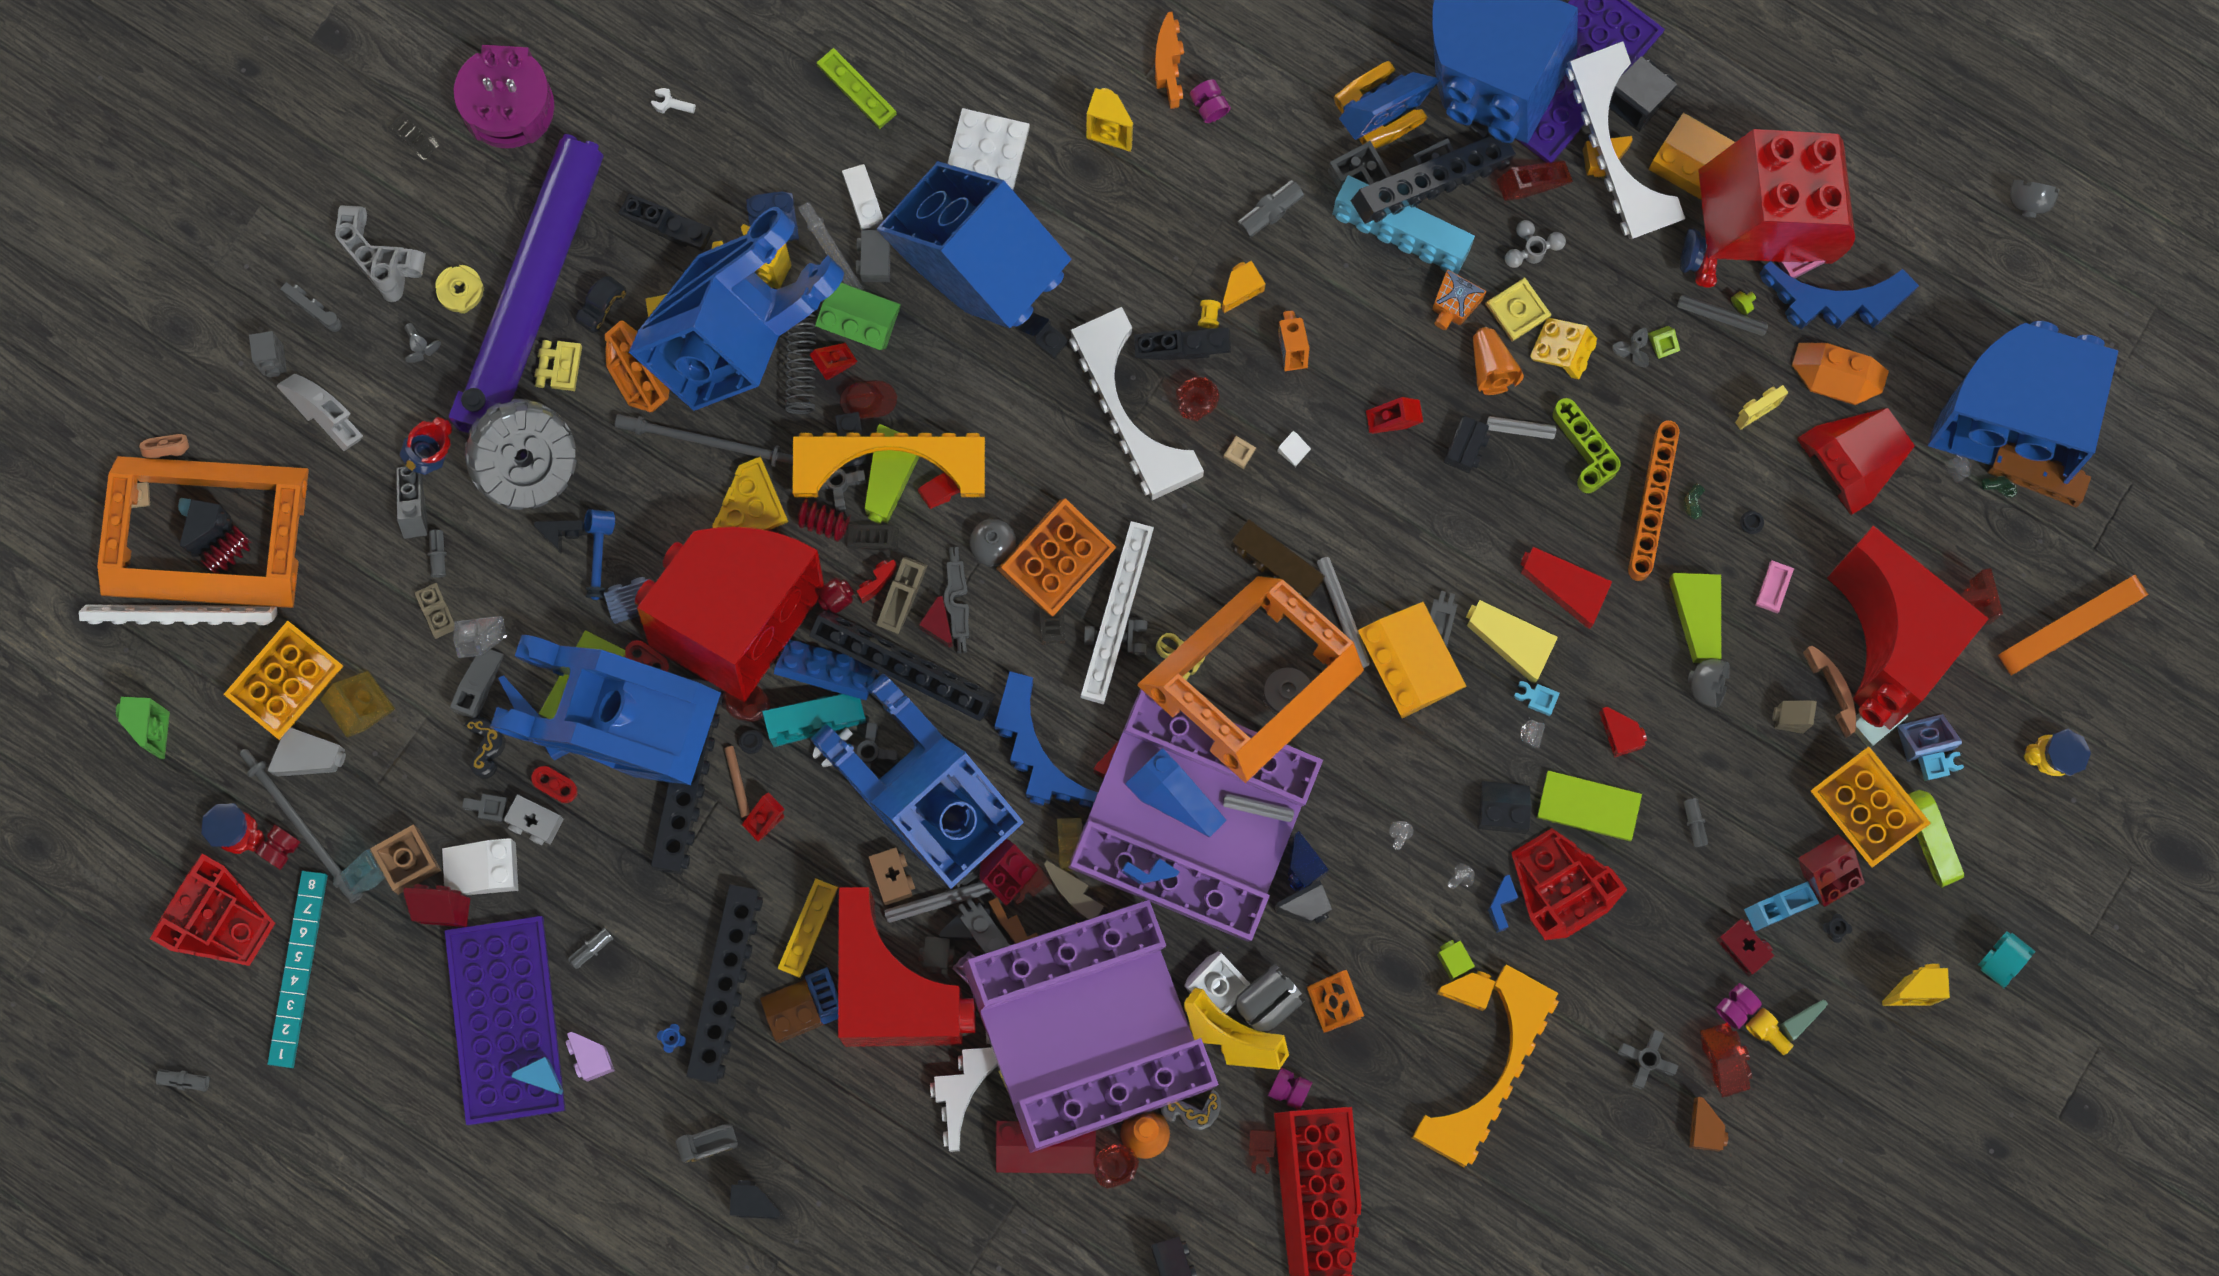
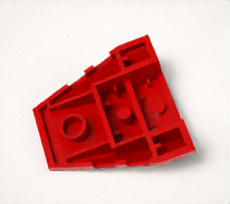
M1888 408L1817 425L1797 438L1810 458L1814 455L1818 457L1842 492L1838 495V498L1851 516L1874 500L1915 447Z
M1553 828L1511 852L1530 920L1544 940L1569 937L1608 913L1627 891L1625 885L1610 867H1605L1595 860L1594 856L1580 850L1575 843Z
M201 854L165 909L149 939L170 951L250 966L274 927L275 922L225 866Z

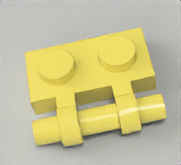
M543 340L542 347L538 350V357L540 359L538 369H535V386L544 388L545 380L551 379L550 386L552 389L575 391L582 345L580 343L557 341V348L553 350L551 349L552 342ZM549 359H555L553 370L547 369Z

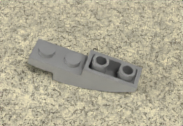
M293 374L277 385L280 391L308 421L314 418L343 451L362 439L363 435L348 420L350 412L317 384L302 376Z

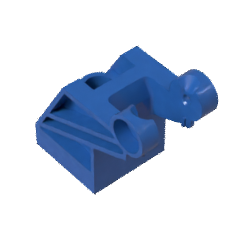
M778 207L769 208L758 216L746 235L699 254L638 330L629 350V353L693 411L758 387L778 337L817 310L820 302L833 294L843 280V269L828 255L820 265L807 264L795 283L780 289L769 287L755 273L763 264L771 263L777 251L789 240L794 231V221Z
M521 635L515 653L516 658L531 665L551 670L554 674L562 677L564 674L569 675L554 718H537L514 709L508 711L497 707L490 726L491 729L540 746L582 755L632 777L691 785L719 701L720 692L701 683L601 649L560 646L538 637Z
M882 673L867 687V690L883 704L884 710L899 723L913 740L914 747L881 778H877L855 754L853 746L843 741L827 724L810 739L827 760L842 773L884 824L949 888H953L1024 822L967 753L943 737L913 702Z

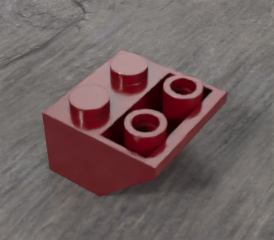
M1839 834L1798 858L1803 876L1809 882L1823 907L1865 883L1854 848Z
M1006 838L981 861L980 880L1007 906L1038 868L1014 843Z
M414 884V888H404V896L411 921L425 925L467 927L471 898L463 896L462 891L451 890V887L436 886V889H432L427 885Z

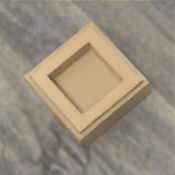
M1236 436L1225 452L1224 458L1244 469L1255 452L1256 447Z

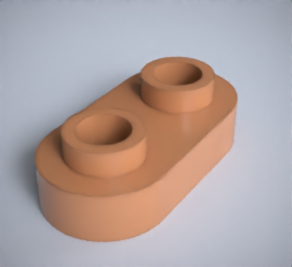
M176 434L144 440L140 443L139 447L143 457L157 459L166 455H182L189 448V443L186 435Z

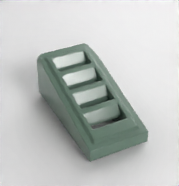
M1823 999L1779 1024L1784 1036L1790 1042L1797 1039L1828 1005L1826 1000Z

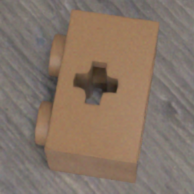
M893 848L869 856L885 906L912 897L911 890L915 889L911 875H905L903 867L908 865L903 852L898 854L897 848ZM894 870L895 874L899 873L896 876L897 880L893 882L891 878H886L890 876L889 871Z

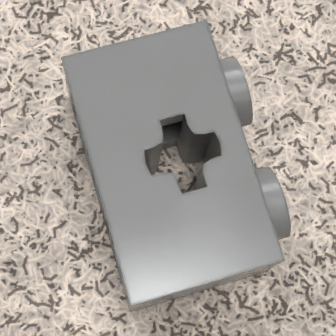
M518 794L504 819L509 824V830L519 835L523 831L531 835L529 838L531 841L541 846L544 842L551 845L564 820L560 815ZM536 819L538 823L537 825H530L528 820Z

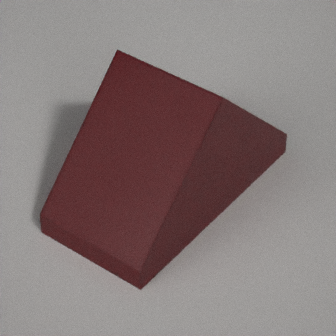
M939 596L919 626L921 631L949 648L953 647L943 596Z

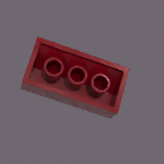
M997 1121L996 1173L1095 1174L1096 1130L1030 1153L1019 1121Z

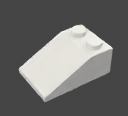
M511 838L442 848L444 886L451 887V890L462 891L463 896L518 891L516 843Z

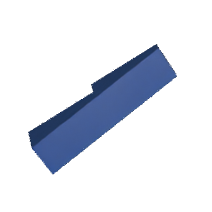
M504 675L498 678L515 710L541 718ZM546 747L554 761L569 753Z

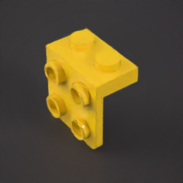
M1548 318L1543 325L1530 357L1536 362L1563 367L1571 378L1580 379L1582 373L1586 370L1590 354L1596 347L1597 338L1586 325Z

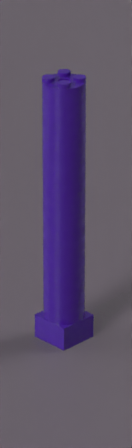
M564 134L563 138L559 140L465 391L470 388L481 390L485 395L486 403L477 412L467 411L461 402L464 392L458 391L449 419L459 431L469 434L473 423L477 418L480 419L487 412L488 408L499 402L501 404L511 402L515 395L604 158L603 154L598 150L599 145L594 142L586 141L583 143L569 134Z

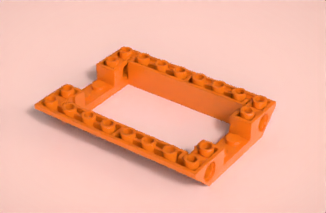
M118 456L108 475L97 568L101 596L294 608L299 563L295 558L299 515H304L309 469ZM137 482L276 491L266 577L127 568V565H130L132 552L127 547L132 505H137L139 491L137 490Z
M1257 576L1142 679L1137 686L1171 717L1174 718L1180 711L1189 717L1215 741L1209 751L1244 783H1247L1363 673L1364 669L1354 642L1283 579ZM1262 606L1267 611V614L1277 623L1286 615L1318 644L1313 655L1323 664H1327L1328 667L1258 733L1250 738L1187 682L1183 676Z

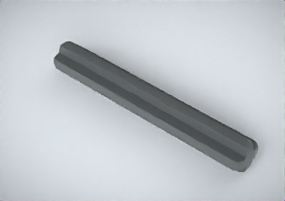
M1681 295L1678 300V308L1764 336L1767 332L1768 323L1686 295Z

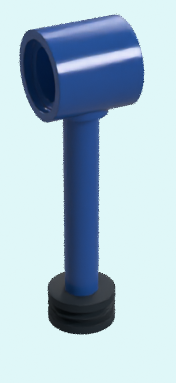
M588 509L584 518L585 532L594 534L591 587H586L588 591L586 592L588 593L586 598H591L592 600L605 598L603 595L605 588H601L603 536L611 535L614 530L615 515L612 511Z

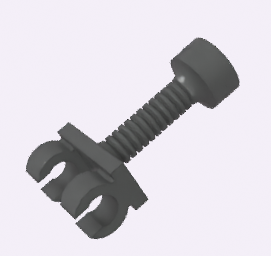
M1128 620V632L1124 633L1122 639L1123 642H1127V655H1146L1147 644H1132L1133 631L1147 632V621ZM1085 626L1084 645H1094L1097 641L1099 632L1095 630V626Z

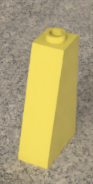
M1479 600L1477 606L1472 605L1466 618L1470 619L1467 627L1525 678L1535 684L1558 637Z

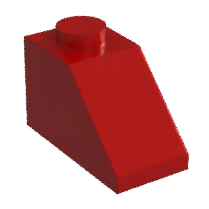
M1400 397L1366 411L1369 432L1372 434L1407 429L1423 423L1420 400Z
M1609 707L1601 709L1599 714L1614 758L1641 750L1645 746L1647 741L1646 733L1643 728L1639 727L1638 722Z

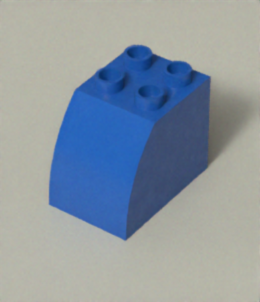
M1434 0L1433 43L1436 78L1439 80L1437 88L1442 105L1447 109V115L1455 122L1463 125H1470L1472 121L1489 127L1488 131L1493 137L1502 142L1512 143L1516 138L1528 143L1566 74L1567 62L1572 61L1577 53L1578 7L1561 0Z
M939 161L877 228L878 232L911 266L960 309L968 314L1007 328L1019 326L1029 319L1033 312L1031 304L1042 292L1051 291L1061 283L1064 277L1062 270L1072 260L1004 180Z
M2046 321L2021 324L1993 343L1977 360L1942 408L1934 424L1928 446L1993 465L1999 447L2008 444V442L2016 444V453L2026 459L2034 461H2060L2061 465L2065 466L2063 483L2068 484L2096 451L2118 350L2105 347V342L2093 335H2080L2074 338L2058 333V327ZM1999 455L1997 462L2001 463L2002 456ZM2044 471L2043 476L2047 477L2048 472Z

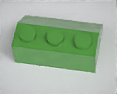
M841 282L834 293L824 300L815 326L878 350H883L887 348L901 304Z
M121 697L120 704L118 703L116 707L118 721L142 748L159 759H165L170 712L151 698Z

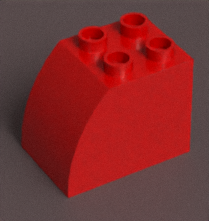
M1753 129L1698 169L1708 259L1800 263L1825 261L1824 264H1832L1843 257L1854 244L1855 229L1844 141L1839 134Z
M717 527L697 530L690 535L684 545L675 542L668 549L663 559V567L666 569L656 582L648 579L643 583L636 594L635 605L638 606L641 624L643 625L649 647L745 703L820 598L819 589L824 586L818 550L797 539L756 528Z

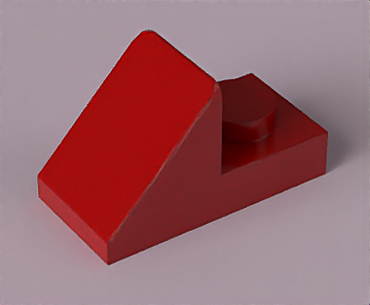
M846 343L815 349L810 354L816 367L826 380L835 377L858 362Z
M768 792L762 796L742 826L759 842L783 820L785 809Z

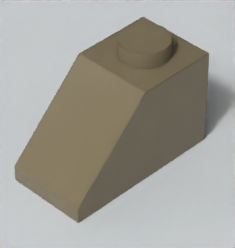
M1782 701L1773 711L1772 721H1776L1775 729L1805 733L1814 724L1817 701Z

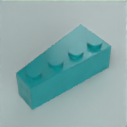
M841 693L837 696H823L813 701L800 702L794 705L762 711L768 736L773 747L811 738L825 724L834 731H838L846 727L850 728L867 723L861 699Z

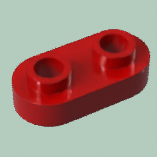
M636 640L627 645L625 649L626 658L651 667L658 664L661 670L668 672L669 664L666 658L644 642ZM635 650H639L642 655L639 658H635L632 653Z
M541 766L536 768L532 774L533 785L561 803H570L576 798L578 793L576 784L552 768ZM543 776H549L547 783L541 782ZM567 787L570 789L568 795H562L563 788Z

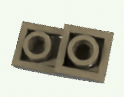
M437 583L415 592L418 603L435 639L457 630V626Z

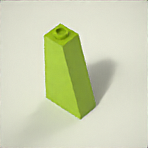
M881 424L877 428V433H884L885 437H894L895 433H900ZM892 450L873 452L865 503V512L869 515L868 518L879 524L882 521L888 524L919 456Z
M1673 573L1669 578V584L1693 663H1701L1708 659L1721 660V575Z

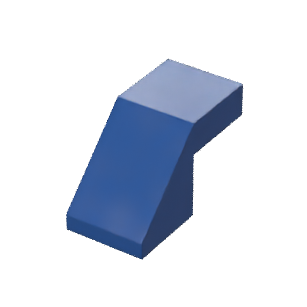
M1160 858L1155 861L1148 874L1129 862L1125 863L1120 871L1140 885L1174 878L1180 873V871Z
M1510 875L1502 879L1488 909L1496 933L1508 928L1501 905L1513 902L1518 898Z

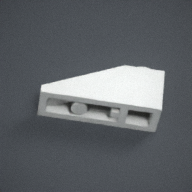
M862 164L843 170L842 173L861 230H877L884 220L865 165Z

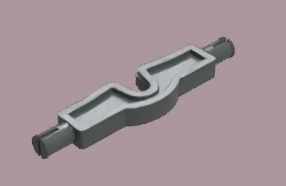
M953 547L949 548L950 562H947L948 586L944 594V603L948 614L951 616L952 636L957 641V653L961 654V644L963 646V653H967L966 638H969L968 604H957L953 600L955 597L966 595L968 590L963 561L959 560V547H955V556L953 554Z

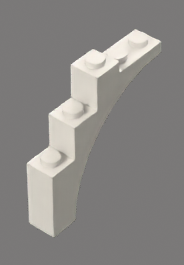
M986 1032V1042L991 1044ZM992 1047L962 1050L963 1056H958L959 1071H964V1074L934 1077L935 1083H930L931 1098L936 1097L937 1103H946V1107H942V1121H947L948 1131L943 1132L944 1147L949 1146L950 1152L960 1151V1131L964 1114L972 1095L981 1082L998 1066Z

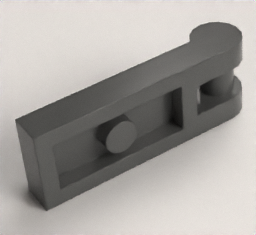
M286 282L281 287V291L288 299L332 332H337L341 329L342 324L336 314L330 311H323L324 306L315 298L310 301L305 297L307 293L295 284L292 287Z

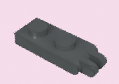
M1441 591L1439 600L1434 599L1430 616L1447 647L1458 604L1453 603L1455 594L1450 593L1449 601L1446 602L1444 601L1446 592Z
M969 898L966 902L971 910L967 911L963 904L958 906L963 913L960 919L985 954L1010 946L980 903L975 905Z

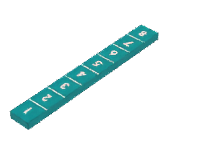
M306 871L301 873L267 1064L270 1066L294 1068L327 883V874Z

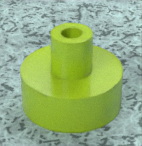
M1739 291L1731 297L1733 306L1740 314L1746 316L1754 310L1752 302L1756 299V296L1753 292L1750 291L1748 294Z

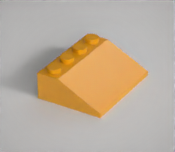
M1683 113L1653 159L1649 170L1702 200L1698 169L1735 142Z
M1424 602L1379 619L1358 630L1402 719L1466 687Z
M287 621L224 695L280 740L342 669L343 665Z
M1869 746L1811 790L1813 795L1872 868L1931 824Z

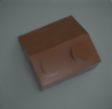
M806 979L760 998L768 1024L778 1044L823 1026Z

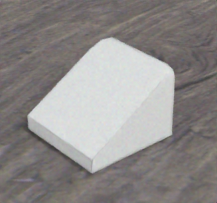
M1293 431L1279 446L1278 453L1296 467L1311 448Z

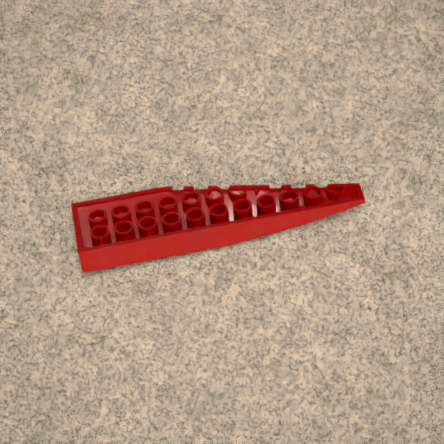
M1352 1107L1274 1113L1290 1276H1353L1351 1273L1352 1264L1356 1261L1354 1246L1355 1238H1358L1359 1234L1357 1218L1358 1215H1361V1196Z

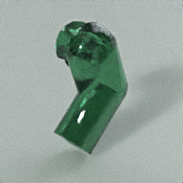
M2005 476L1982 479L1984 491L1996 489L2009 498L2015 497L2018 493L2016 485Z
M1697 483L1683 500L1685 511L1692 519L1700 518L1703 513L1698 499L1705 489Z

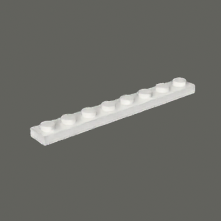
M1132 521L1130 523L1081 693L1082 699L1100 704L1105 702L1154 527Z
M85 605L79 611V620L88 621L89 624H99L103 621H112L113 624H124L127 621H136V624H148L151 621H160V624L164 625L173 624L174 622H184L187 625L197 624L198 622H208L210 625H218L223 622H232L233 625L256 622L257 625H267L277 616V607Z

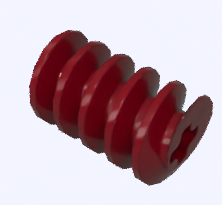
M806 498L800 508L798 521L800 528H804L807 525L810 532L816 528L818 535H822L825 531V537L828 539L834 534V540L839 542L846 533L851 516L849 515L844 520V512L841 511L836 517L834 508L829 513H826V505H823L818 510L817 502L815 501L811 506H808V498Z
M234 525L231 526L233 535L228 532L224 533L226 541L220 538L217 539L219 548L211 545L212 554L203 552L205 560L201 561L214 574H221L220 569L228 572L227 562L235 565L237 562L234 556L244 557L241 549L248 552L251 551L248 544L251 541Z

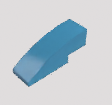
M1805 882L1744 909L1754 931H1758L1819 904L1809 882Z

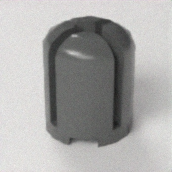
M1273 964L1237 995L1235 1000L1238 1013L1245 1018L1249 1026L1254 1030L1270 1033L1306 1001L1302 996L1299 998L1302 993L1289 977L1287 978L1285 975H1282L1280 971L1276 972L1279 968L1276 964Z

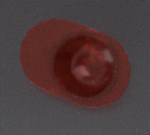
M883 381L857 382L844 390L841 395L840 404L846 414L859 412L860 419L881 417L893 411L897 403V395L892 386Z

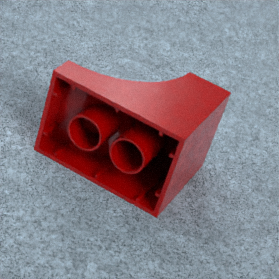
M1875 526L1871 527L1827 577L1852 604L1862 624L1867 647V660L1862 682L1853 697V701L1861 706L1859 713L1862 718L1875 727H1882L1884 725L1891 730L1918 706L1989 619Z
M869 887L839 888L838 1038L845 1047L963 1045V1033H976L974 998H963L959 986L928 980L902 965L890 953L880 938L875 917V900Z

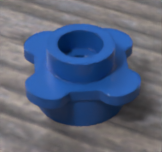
M671 1024L670 1028L659 1031L657 1034L658 1040L664 1045L663 1049L667 1053L673 1052L674 1048L684 1046L686 1043V1038L680 1034V1027L677 1024ZM670 1036H673L674 1040L670 1041Z

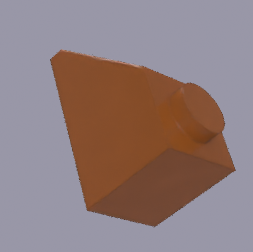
M1703 1097L1694 1098L1689 1148L1722 1151L1723 1146L1726 1147L1728 1143V1132H1725V1124Z

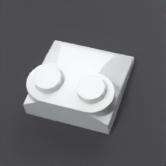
M1217 951L1208 956L1189 975L1184 986L1190 994L1194 988L1203 989L1211 1001L1226 1014L1235 1005L1237 995L1247 988L1250 983L1221 952Z

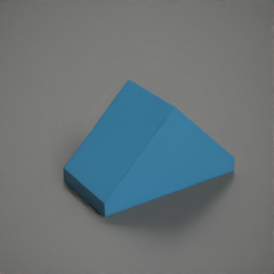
M546 1057L512 1074V1078L560 1095L563 1093L562 1086L552 1064Z

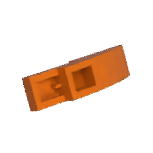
M1172 12L1167 13L1161 26L1155 58L1157 89L1166 88L1170 109L1178 108L1180 99H1183L1182 86L1177 85L1176 78L1179 77L1177 64L1180 63V56L1184 54L1183 43L1178 41L1177 33H1180L1178 19L1174 20Z

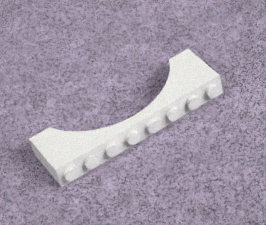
M1620 42L1567 62L1568 67L1565 70L1569 81L1574 82L1576 90H1573L1576 102L1581 103L1584 112H1581L1585 126L1589 125L1592 134H1589V139L1593 148L1597 147L1599 156H1597L1598 165L1601 170H1605L1607 176L1604 179L1606 187L1614 195L1615 200L1612 201L1616 214L1620 213L1623 221L1620 223L1621 230L1624 236L1628 235L1629 239H1633L1684 220L1685 216L1678 197L1660 194L1640 184L1626 171L1613 149L1608 128L1609 104L1619 78L1631 64L1624 42Z
M1120 307L1072 329L1069 342L1073 351H1078L1081 356L1079 362L1083 371H1088L1092 378L1089 380V383L1094 393L1098 392L1101 397L1099 403L1103 412H1108L1112 419L1109 423L1115 434L1119 433L1122 439L1119 443L1124 454L1129 453L1132 459L1130 466L1134 474H1139L1143 481L1140 482L1145 496L1149 494L1151 500H1154L1202 478L1204 470L1194 450L1175 449L1152 440L1132 423L1123 410L1116 392L1114 373L1120 351L1132 334V326L1123 308Z

